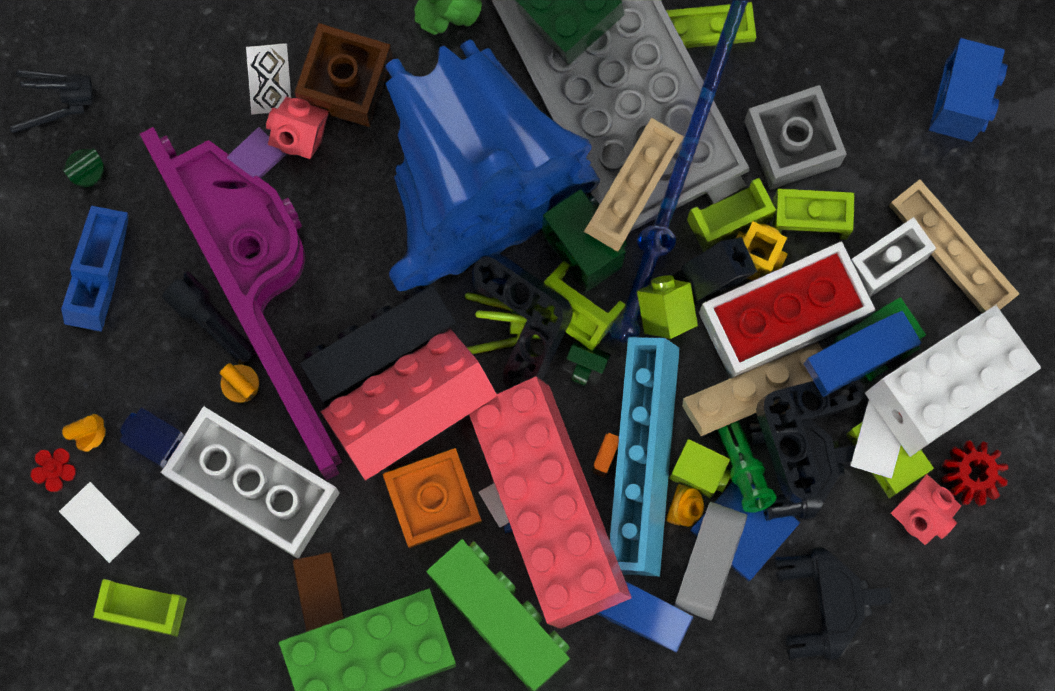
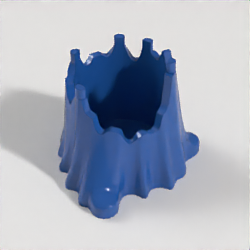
M468 40L460 46L467 57L463 60L445 46L440 47L438 63L435 69L427 76L412 75L405 70L399 59H393L386 64V69L392 78L385 84L401 121L398 138L404 152V162L397 165V174L394 176L406 215L407 251L404 257L396 262L389 271V277L398 291H406L419 285L427 286L448 274L458 275L482 257L500 254L510 246L523 243L542 231L544 213L580 189L585 195L589 194L600 183L599 176L594 168L590 166V160L586 158L592 149L589 140L564 129L541 112L496 59L491 49L487 48L480 52L473 40Z

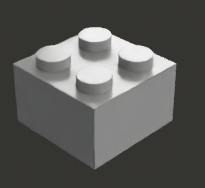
M820 85L748 109L744 123L770 190L840 167L847 155Z

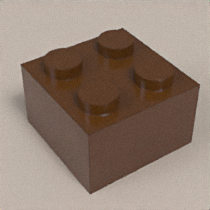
M318 23L295 90L296 98L304 99L310 105L328 110V115L370 127L388 75L386 64L393 60L391 45Z

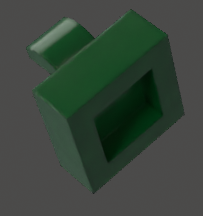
M575 340L567 356V360L577 363L571 380L585 386L592 370L601 374L604 372L611 354L594 348L592 351L578 340Z

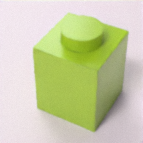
M660 276L652 279L650 285L637 290L644 334L672 339L698 326L690 282L674 280L673 276Z
M688 439L669 479L681 485L697 489L702 495L711 499L716 490L723 493L730 479L731 471L726 469L730 459Z

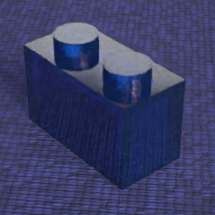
M141 407L137 414L131 413L123 423L120 430L123 436L119 441L132 452L163 470L185 435Z

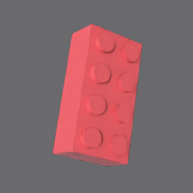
M449 329L445 333L431 338L426 345L412 354L401 357L393 366L379 375L368 378L363 385L346 396L335 399L321 413L366 481L495 398L497 394L478 360L456 334Z

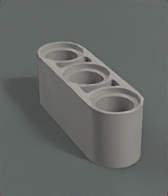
M713 502L709 503L674 607L712 621L748 514Z

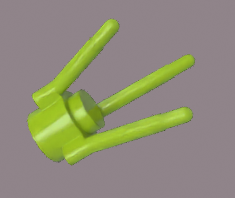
M470 292L465 293L467 300L511 311V313L478 310L475 315L477 318L510 322V334H517V337L467 347L472 355L515 346L527 319L496 298L491 299L484 295ZM533 335L531 339H540V337Z

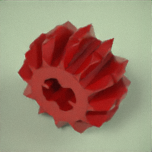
M971 440L963 444V450L958 447L952 448L950 454L953 460L946 459L942 463V467L952 472L944 475L941 478L942 482L954 483L955 487L950 489V492L953 496L962 492L961 503L963 505L970 504L974 497L976 504L983 506L986 504L987 497L992 500L1000 497L997 487H1005L1008 483L1006 478L998 475V473L1008 470L1007 464L997 465L995 461L1001 456V451L995 450L990 455L987 454L988 443L985 441L981 442L977 449ZM977 466L981 472L978 478L973 481L969 474L972 468Z

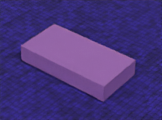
M258 127L229 154L227 159L254 178L257 175L259 178H262L286 154L278 148L269 146V136ZM234 183L230 185V189H237Z

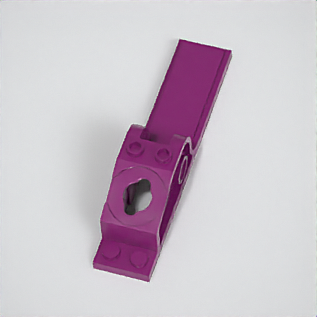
M154 127L140 133L144 144L326 481L340 474L336 465L342 463V460L263 315L266 305L272 298L296 283L302 274L305 264V252L297 229L301 228L302 225L288 197L281 200L273 187L257 175L254 178L227 159L229 155L209 140L177 156L167 135L159 138ZM231 183H234L237 189H230ZM259 252L257 256L250 259L247 258L251 253Z

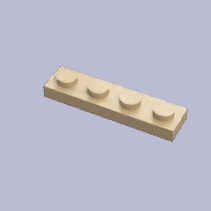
M651 117L584 232L618 252L684 136Z
M920 179L890 203V208L903 223H906L913 217L916 219L936 247L931 255L982 314L995 305L1001 310L1019 295L1018 291Z
M818 342L685 397L683 398L682 407L700 436H703L756 413L758 402L769 393L813 381L804 366V362L807 358L823 349Z

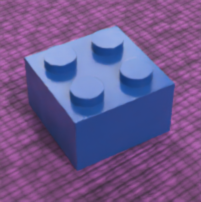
M963 38L959 39L945 62L928 131L970 142L974 140L980 131L985 132L988 122L994 120L999 105V99L994 98L997 86H1002L1007 72L1008 64L1002 63L1005 49Z

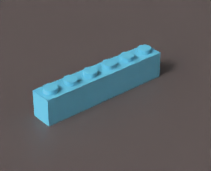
M628 337L610 543L624 575L660 577L680 349L666 338Z

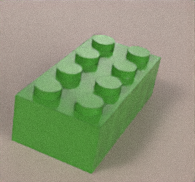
M461 539L426 572L431 581L530 691H537L569 661L570 658L566 655V652L570 647L555 630L548 635L539 625L543 619L540 613L529 601H526L523 605L520 604L513 596L516 592V587L501 571L496 575L492 573L487 567L490 563L489 557L475 542L468 546Z
M430 589L279 642L295 691H389L456 667Z

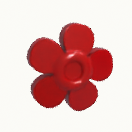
M59 448L54 451L52 457L51 453L47 450L39 451L35 456V461L42 467L32 469V480L37 484H42L46 481V489L50 492L60 491L63 486L61 478L65 481H71L76 475L75 467L67 464L70 460L69 452Z

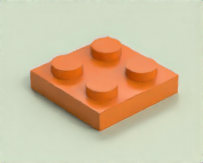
M456 448L383 474L408 548L482 522Z

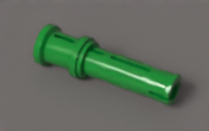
M739 420L719 428L718 432L732 464L731 480L734 484L738 485L743 497L741 501L743 510L752 513L770 507L776 501V494L773 489L768 488L763 475L765 467L761 461L754 458ZM728 429H732L738 447L735 446Z

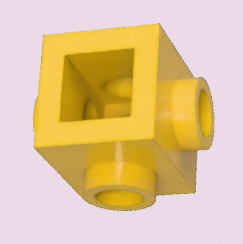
M752 221L747 234L739 231L736 238L742 237L758 271L747 279L754 281L770 274L771 271L774 272L782 268L788 253L782 251L787 237L781 235L777 229L770 225L758 224ZM751 252H760L763 255V259L751 254Z

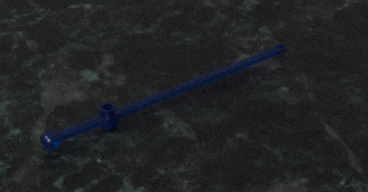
M732 0L655 223L652 226L646 227L638 235L637 243L639 248L643 250L644 255L623 315L616 318L610 328L612 338L628 344V337H639L640 326L637 318L640 306L637 290L650 284L659 256L666 255L676 244L675 235L669 230V226L748 0Z

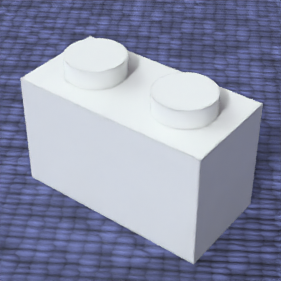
M913 217L852 258L851 261L870 298L928 259L936 247Z

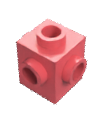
M286 97L278 108L273 107L269 113L266 122V129L271 130L268 145L278 148L283 153L289 155H299L311 159L322 143L329 111L310 105L304 99Z
M926 474L902 498L891 514L904 525V528L910 535L917 537L926 545L936 535L943 539L958 522L953 517L962 505L955 500L953 494L948 489L941 487Z

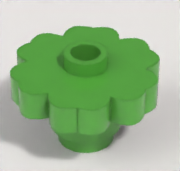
M419 0L414 9L415 22L420 24L423 30L433 35L445 32L450 22L457 26H470L478 18L482 3L480 0Z

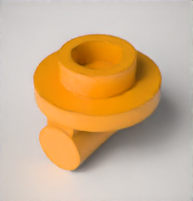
M228 363L220 371L222 376L221 389L230 401L245 403L256 396L260 382L258 375L251 367L242 364L233 366L231 363Z
M96 414L68 424L62 430L63 436L67 440H76L77 448L84 452L90 451L93 447H98L106 433L103 418Z
M678 484L665 521L678 526L689 527L694 525L704 511L701 493L697 489Z

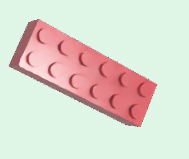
M535 376L498 393L495 398L470 413L469 416L547 624L562 629L631 599V594L550 386Z

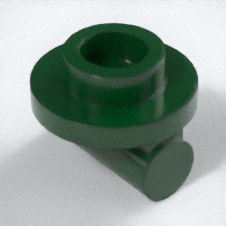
M94 148L91 150L81 149L69 156L66 166L62 170L75 185L89 187L96 184L103 176L104 164Z

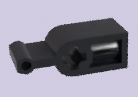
M742 237L720 241L684 264L681 270L672 276L674 280L691 283L694 305L697 306L722 294L758 271Z

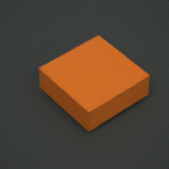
M611 433L605 435L592 468L593 474L603 478L606 477L618 448L619 436Z

